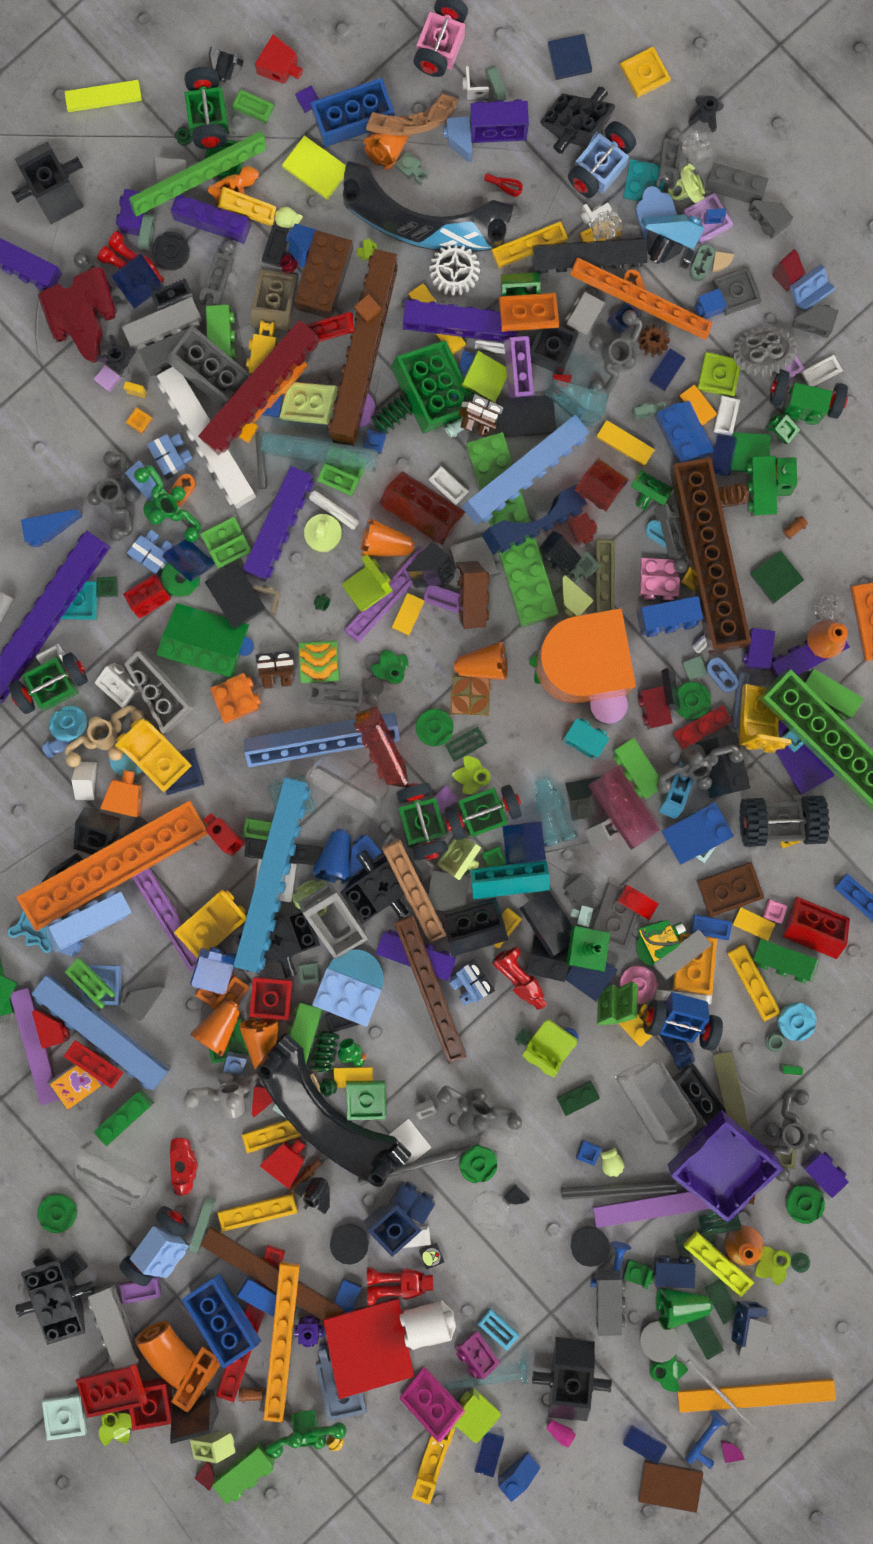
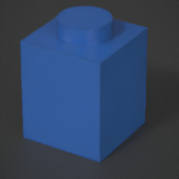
M720 288L698 297L695 303V311L698 316L700 315L702 318L708 319L724 312L727 305Z

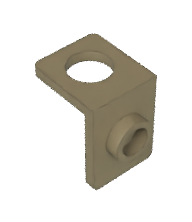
M263 585V588L254 586L253 589L256 592L275 596L271 614L276 616L281 594L278 591H274V588L271 586Z

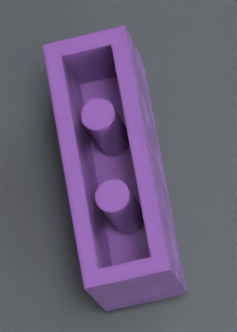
M529 336L510 337L504 340L509 398L532 396L534 392Z

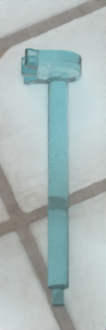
M520 1362V1373L486 1377L484 1380L470 1379L449 1382V1384L444 1385V1388H450L451 1390L522 1380V1385L528 1384L526 1362Z

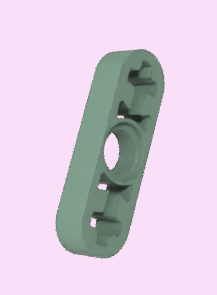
M206 1197L188 1251L196 1254L199 1253L216 1199Z

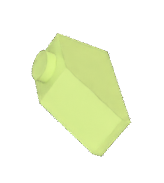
M566 575L562 578V607L565 610L564 613L569 618L581 616L594 600Z
M218 1431L190 1439L193 1456L197 1460L218 1463L236 1453L234 1439L231 1433Z

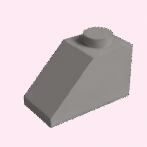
M619 813L585 830V833L592 847L595 848L631 829L623 813Z

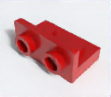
M156 574L123 593L131 610L139 619L171 600Z

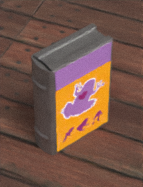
M74 1063L47 1081L67 1111L105 1085Z

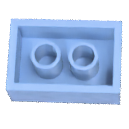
M327 968L313 1006L367 1027L381 988Z

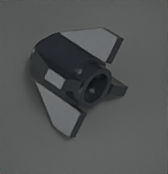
M210 47L208 55L211 68L217 71L219 81L226 83V80H231L242 69L244 60L237 58L238 55L229 54Z
M699 95L695 99L698 110L689 118L688 123L692 125L698 122V120L708 123L713 133L717 129L716 113L723 109L724 104L714 96Z
M651 230L647 234L648 254L651 256L650 260L657 264H660V262L665 263L677 256L684 248V245L675 242L673 245L674 240L662 235L658 236V233Z
M109 335L112 347L108 349L107 355L96 356L97 360L101 363L112 364L119 374H123L130 359L136 353L134 347L123 349V347L117 345L114 336Z
M322 1177L312 1178L300 1183L293 1191L300 1198L304 1195L303 1202L305 1205L303 1208L305 1210L308 1207L315 1208L319 1205L317 1210L325 1215L330 1208V1187L327 1180Z

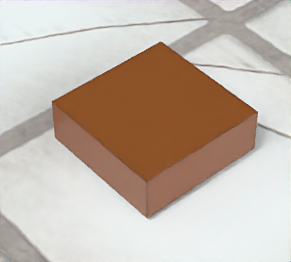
M369 294L354 306V309L366 323L381 312V307Z

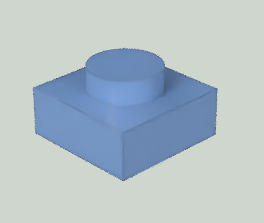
M228 1051L223 1072L242 1075L247 1055Z

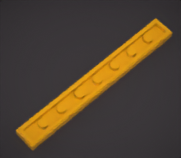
M280 1262L263 1419L265 1421L281 1423L284 1421L300 1264Z
M832 1378L717 1387L737 1408L836 1401L835 1385ZM713 1388L687 1389L677 1392L680 1413L732 1409Z

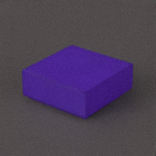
M312 86L295 94L304 113L312 110L311 102L319 99Z

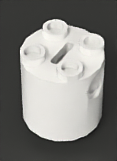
M442 1300L421 1305L414 1309L404 1310V1314H400L402 1327L405 1326L407 1332L404 1335L405 1343L412 1350L452 1340L456 1321L453 1310Z

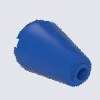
M336 829V831L331 832L312 870V875H315L316 878L335 883L337 880H341V884L349 883L350 835L347 834L346 830Z

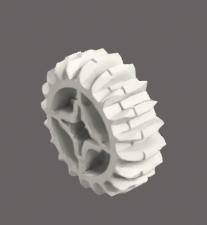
M448 244L447 250L441 247L440 253L436 252L434 254L435 259H431L432 265L429 266V271L432 272L430 279H434L433 285H438L439 291L444 289L445 295L450 291L453 297L455 292H458L461 296L462 290L468 293L469 287L474 288V282L479 280L477 276L480 274V269L478 268L479 261H475L477 256L475 254L471 255V249L465 251L464 245L461 249L458 248L457 244H455L454 248H451ZM452 258L451 262L444 263L446 260ZM458 259H461L464 262H466L468 266H466V264H461ZM454 264H456L457 272H455V277L453 276L452 270L454 268ZM441 274L448 276L451 282L444 279ZM468 275L464 280L457 282L459 278Z

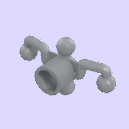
M222 1072L218 1077V1082L221 1085L218 1089L210 1087L190 1089L184 1097V1105L189 1109L195 1108L199 1104L198 1096L208 1095L210 1100L219 1101L223 1117L237 1118L244 1114L246 1110L244 1093L250 1090V1083L259 1080L260 1077L255 1072L246 1076L242 1082L237 1083L233 1081L231 1073Z

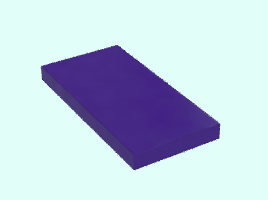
M779 720L778 730L779 737L781 738L789 729ZM805 744L795 752L788 746L785 749L775 750L777 757L800 795L835 776Z

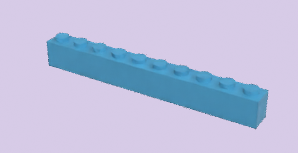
M284 777L233 967L255 973H260V970H263L265 967L266 958H264L265 951H268L270 948V932H273L276 926L274 917L281 907L279 899L281 893L283 894L286 888L285 876L290 873V857L295 854L296 845L294 842L296 837L300 835V820L304 818L306 813L305 801L309 800L311 789H309V785L306 782Z

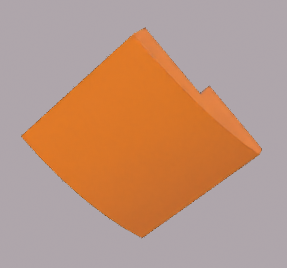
M232 973L225 994L198 988L195 996L215 1010L224 1001L229 1002V1000H232L238 1004L250 986Z

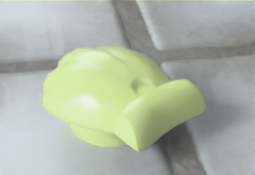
M286 206L281 207L275 212L276 224L283 228L292 229L294 224H299L303 218L302 215L296 214L294 210Z
M616 1148L600 1153L603 1172L609 1177H618L623 1172L625 1166L622 1158L617 1154Z

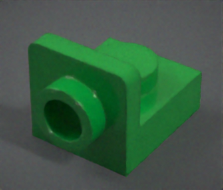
M787 414L772 416L769 424L765 427L767 431H773L784 444H789L800 431Z
M628 1259L622 1278H625L626 1281L642 1285L644 1289H648L649 1284L652 1285L654 1273L651 1266Z

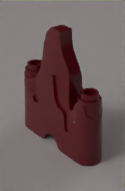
M102 267L92 268L75 276L73 284L69 288H63L60 284H57L38 294V299L53 339H56V342H63L67 340V334H69L84 359L92 363L98 362L96 356L101 355L102 326L99 312L101 317L107 321L116 317L113 298Z

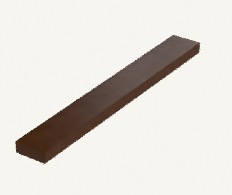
M413 914L395 920V927L448 1064L466 1058L465 1049Z
M210 1227L201 1242L202 1247L277 1292L278 1267L215 1228ZM298 1280L296 1305L320 1320L343 1312V1307Z

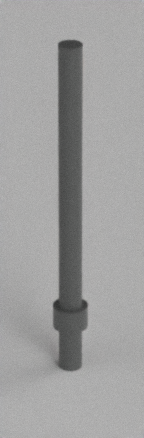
M470 1146L456 1150L452 1148L446 1150V1153L397 1166L388 1177L447 1160L449 1162L457 1160V1157H460ZM358 1178L359 1186L369 1183Z

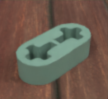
M493 65L485 68L486 78L495 101L506 100L505 89L496 66Z
M143 215L138 242L140 250L150 251L155 230L154 215Z
M703 245L698 250L690 269V277L694 281L704 280L715 256V250L711 245ZM705 251H707V252H709V253H708V256H707L706 260L704 261V260H702V258H703V256H704L703 253H705ZM699 265L703 266L700 275H697L696 270Z

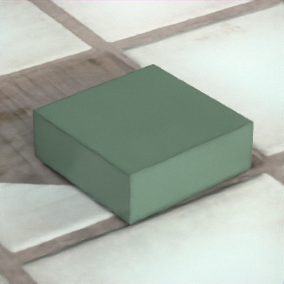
M701 656L682 663L688 681L707 674Z
M318 962L298 965L300 984L320 982Z

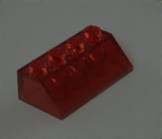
M403 471L386 487L379 502L387 511L397 515L401 520L409 523L441 545L450 537L465 514V511Z
M377 705L356 713L355 729L357 733L361 732L363 736L361 738L365 749L369 748V757L372 763L377 764L378 768L376 770L379 778H383L386 785L409 787L406 765Z

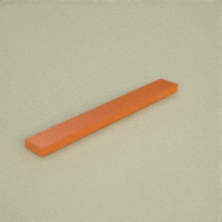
M578 257L576 258L569 275L704 340L707 339L713 322Z

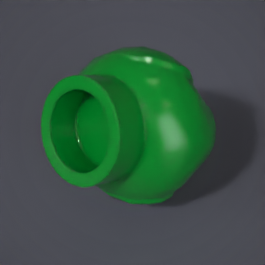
M350 1038L341 1041L338 1051L339 1060L343 1063L352 1061L355 1067L363 1066L366 1055L362 1054L361 1046Z

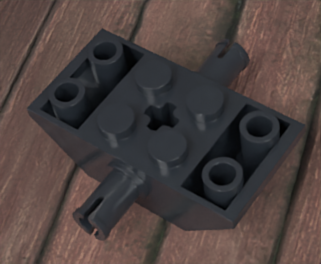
M599 86L591 98L562 93L550 110L546 112L540 123L559 138L553 145L557 153L563 154L570 143L588 147L611 118L615 105L603 102L604 98L608 95L605 88Z
M47 141L15 159L26 180L25 185L11 191L17 203L31 195L35 196L50 224L84 207L68 179L70 174L84 168L78 156L64 164L59 163Z
M367 850L361 851L365 859H363L360 853L356 855V858L365 870L356 875L340 892L362 924L388 906L392 907L399 919L403 918L400 910H402L405 916L409 913L400 900L405 894L386 856L374 863ZM407 853L420 882L423 883L426 881L425 877ZM383 882L385 885L381 887L379 883Z
M302 911L280 919L276 918L275 915L276 926L269 936V939H271L270 948L268 951H265V965L276 961L280 962L285 979L297 974L291 960L292 955L320 946L315 930ZM242 933L234 935L238 947ZM275 935L283 938L280 942L281 945L274 942Z
M60 1260L21 1272L30 1301L15 1306L17 1316L21 1317L35 1312L47 1345L85 1333L84 1309L80 1297L94 1294L95 1289L92 1281L76 1286L71 1270Z
M555 1337L552 1371L550 1373L533 1371L532 1384L548 1385L550 1387L548 1417L587 1421L591 1410L592 1392L595 1390L611 1393L612 1379L594 1378V1341Z

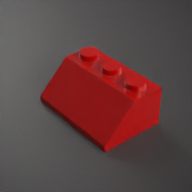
M796 897L785 922L783 937L838 959L848 943L850 918Z

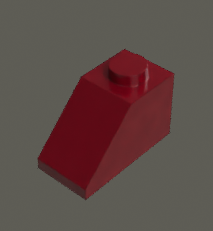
M795 249L779 262L772 275L786 292L790 290L791 285L805 274Z

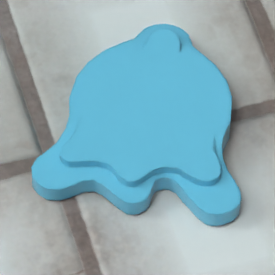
M23 910L18 923L7 930V935L10 938L25 935V944L27 946L38 945L44 953L52 951L50 950L51 943L45 933L48 926L36 932Z

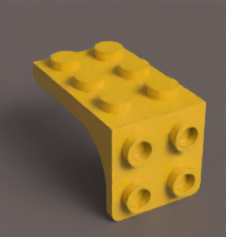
M745 684L742 686L739 745L746 746L748 750L764 749L766 753H775V750L785 749L786 746L791 745V739L779 737V719L758 699L766 688Z
M137 719L130 726L132 729L127 734L123 733L116 739L117 743L115 746L128 755L165 792L192 765L150 721Z
M223 890L219 891L174 932L197 959L201 948L210 950V947L215 948L246 921L247 917L245 915L248 912L241 905L237 907L233 902L235 898L228 890L225 892Z

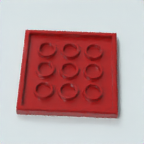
M398 1298L322 1319L338 1399L414 1377L409 1348L406 1346L404 1335H406L404 1326L402 1327L400 1321V1314L402 1312Z

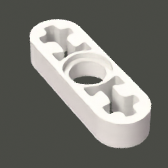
M656 989L655 999L666 1001L671 992L708 1001V1004L712 1003V996Z

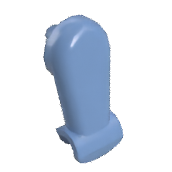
M54 739L51 742L47 741L42 747L43 752L48 758H52L56 753L65 751V747L73 740L61 741Z

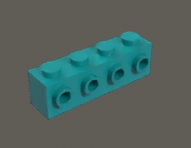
M547 860L470 869L473 899L550 890Z

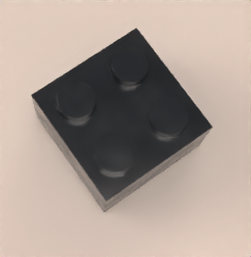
M561 326L559 328L539 329L530 350L531 363L563 375L577 342L578 333Z

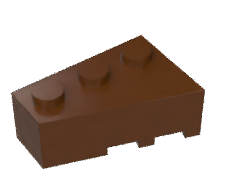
M478 561L456 562V568L460 570V580H457V587L460 586V599H458L460 624L464 629L486 627V621H489V610L487 609V602H489V592L487 591V584L490 582L489 573L486 572Z

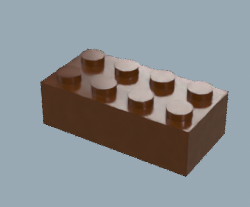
M315 230L294 300L296 310L324 318L333 317L353 252L352 240Z

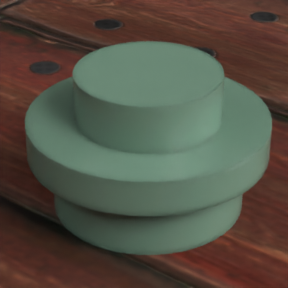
M772 1032L767 1035L765 1045L770 1051L779 1052L784 1048L785 1039L781 1034Z

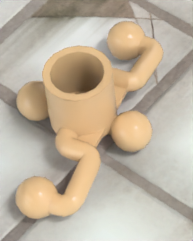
M128 705L113 713L109 722L98 716L91 717L88 722V735H80L65 747L67 765L77 767L81 763L80 755L73 752V750L82 743L88 749L98 747L101 750H109L108 755L111 760H120L124 753L115 746L118 733L122 729L119 719L131 713V721L134 723L137 719H145V713L133 705ZM109 731L105 739L98 740L102 732Z

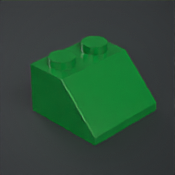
M538 272L501 275V297L540 294Z

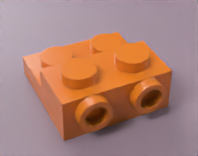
M245 673L210 688L224 724L260 710V698L257 693H253L251 688L254 687V683L251 677H247Z

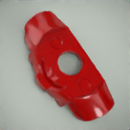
M180 1137L171 1140L169 1152L173 1191L176 1195L183 1196L189 1194L193 1188V1180L196 1179L198 1162L195 1158L194 1150H191L190 1141L187 1138ZM177 1161H182L185 1164L183 1172H178L175 1169Z

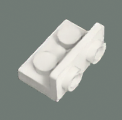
M117 663L106 666L95 681V684L122 708L126 707L133 696L140 691L132 677Z

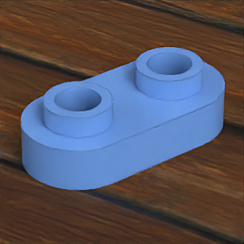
M714 658L707 663V674L720 690L729 693L738 687V678L722 659ZM713 665L718 666V672L713 671ZM725 680L730 681L731 685L729 687L725 685Z

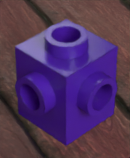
M314 1316L300 1317L298 1325H295L294 1332L295 1338H298V1344H303L304 1347H313L315 1344H318L319 1338L323 1337V1325H320L319 1318Z

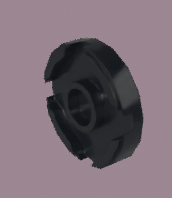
M166 232L155 239L152 245V254L155 262L161 268L175 271L182 268L188 262L190 248L181 234Z
M346 1224L334 1231L330 1240V1249L337 1261L342 1264L352 1265L361 1261L368 1252L369 1241L367 1234L359 1226Z
M586 1226L577 1230L570 1244L575 1260L581 1265L588 1267L598 1266L604 1262L610 1249L608 1238L604 1232L593 1226Z

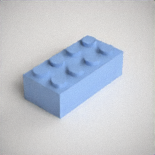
M113 891L105 895L101 902L98 903L95 900L87 904L83 911L76 909L70 912L66 919L62 920L60 917L50 922L45 933L55 952L129 916L132 912L122 893L116 894Z

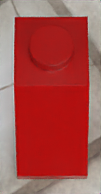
M624 885L616 899V902L647 920L651 919L659 905L629 885Z
M41 1008L31 1011L42 1049L69 1040L70 1031L64 1024V1021Z

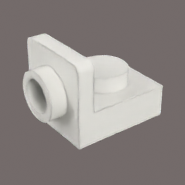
M606 203L603 206L598 205L591 212L588 205L584 204L581 210V218L591 228L609 218L612 208L609 203Z

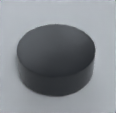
M689 248L685 250L680 261V267L688 268L694 255L693 250Z

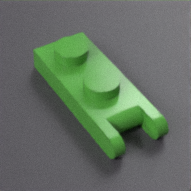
M77 958L65 971L100 1008L105 1006L100 999L106 993L111 997L116 995L81 958Z

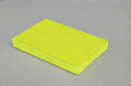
M304 135L284 161L282 167L328 200L344 179L346 165Z

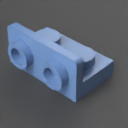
M821 264L790 286L793 303L804 311L813 307L835 290L834 286L828 282L825 267Z

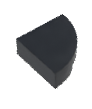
M515 1184L502 1199L508 1204L518 1205L526 1203L530 1200V1197Z

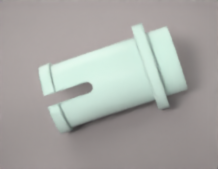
M463 417L452 424H447L445 431L450 438L456 437L459 432L464 430L460 428Z

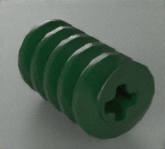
M399 394L400 399H393L394 404L391 402L387 404L388 409L382 407V413L376 412V418L370 417L380 432L388 435L387 428L390 427L394 430V422L400 425L399 418L406 421V413L410 416L413 415L409 403L401 394Z
M318 1030L321 1035H316L315 1038L320 1041L313 1043V1046L317 1047L318 1050L312 1051V1054L317 1057L310 1059V1061L315 1063V1066H309V1069L330 1073L329 1070L334 1069V1066L330 1063L335 1062V1058L331 1055L337 1053L332 1047L338 1046V1043L334 1040L339 1039V1035L334 1032Z

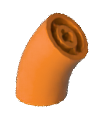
M160 1321L144 1329L136 1337L135 1343L151 1367L165 1381L178 1390L197 1354L180 1340L168 1321Z

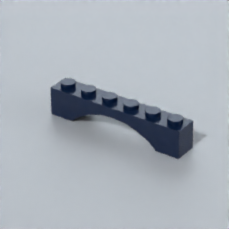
M574 485L561 491L553 499L549 512L543 518L528 523H514L503 520L489 527L481 536L493 555L499 552L504 554L512 549L511 546L516 545L518 547L526 542V539L529 537L534 539L541 534L542 530L547 532L555 527L554 524L559 523L561 525L569 520L568 517H577L583 512L582 509L587 505V502L577 486Z

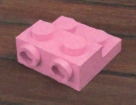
M641 558L639 597H644V600L663 598V601L666 602L674 601V599L679 597L680 578L679 572L675 571L673 566L675 560Z

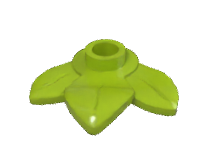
M464 756L463 762L465 767L456 770L452 775L457 782L464 784L463 794H474L480 787L490 782L491 775L486 768L482 767L477 758ZM480 773L485 776V779L482 781L477 778Z
M764 1247V1253L756 1267L755 1275L760 1278L771 1277L776 1286L781 1284L787 1277L786 1269L791 1263L789 1254L784 1250L775 1251L770 1247ZM778 1256H782L784 1258V1262L782 1264H779L777 1262Z
M117 1411L102 1415V1426L99 1429V1437L102 1444L107 1446L113 1438L127 1444L130 1439L129 1428L132 1427L130 1414ZM108 1416H114L115 1420H110Z

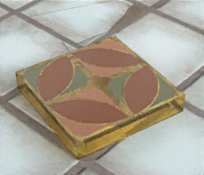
M452 676L450 714L489 716L490 679Z

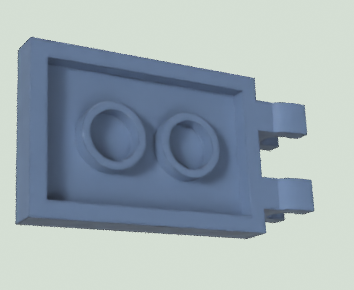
M327 1343L320 1344L318 1353L321 1361H316L315 1365L328 1421L367 1413L363 1392L338 1399Z

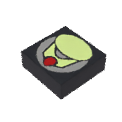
M438 1243L419 1250L426 1270L444 1263Z

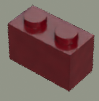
M664 686L639 692L637 702L639 708H643L642 722L644 726H647L648 730L673 723L669 706L666 704Z

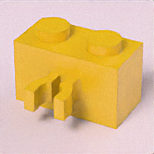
M645 1003L640 1007L637 1018L618 1023L639 1047L652 1037V1035L644 1032V1016L640 1018L648 1007Z

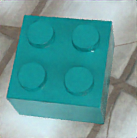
M576 718L563 737L562 742L592 760H596L610 739L606 736L608 733L600 728H592L590 726L591 723L584 718Z

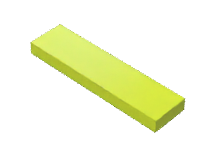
M139 80L64 91L68 112L142 101Z
M695 1231L683 1244L690 1253L740 1297L754 1284L751 1278L698 1231Z

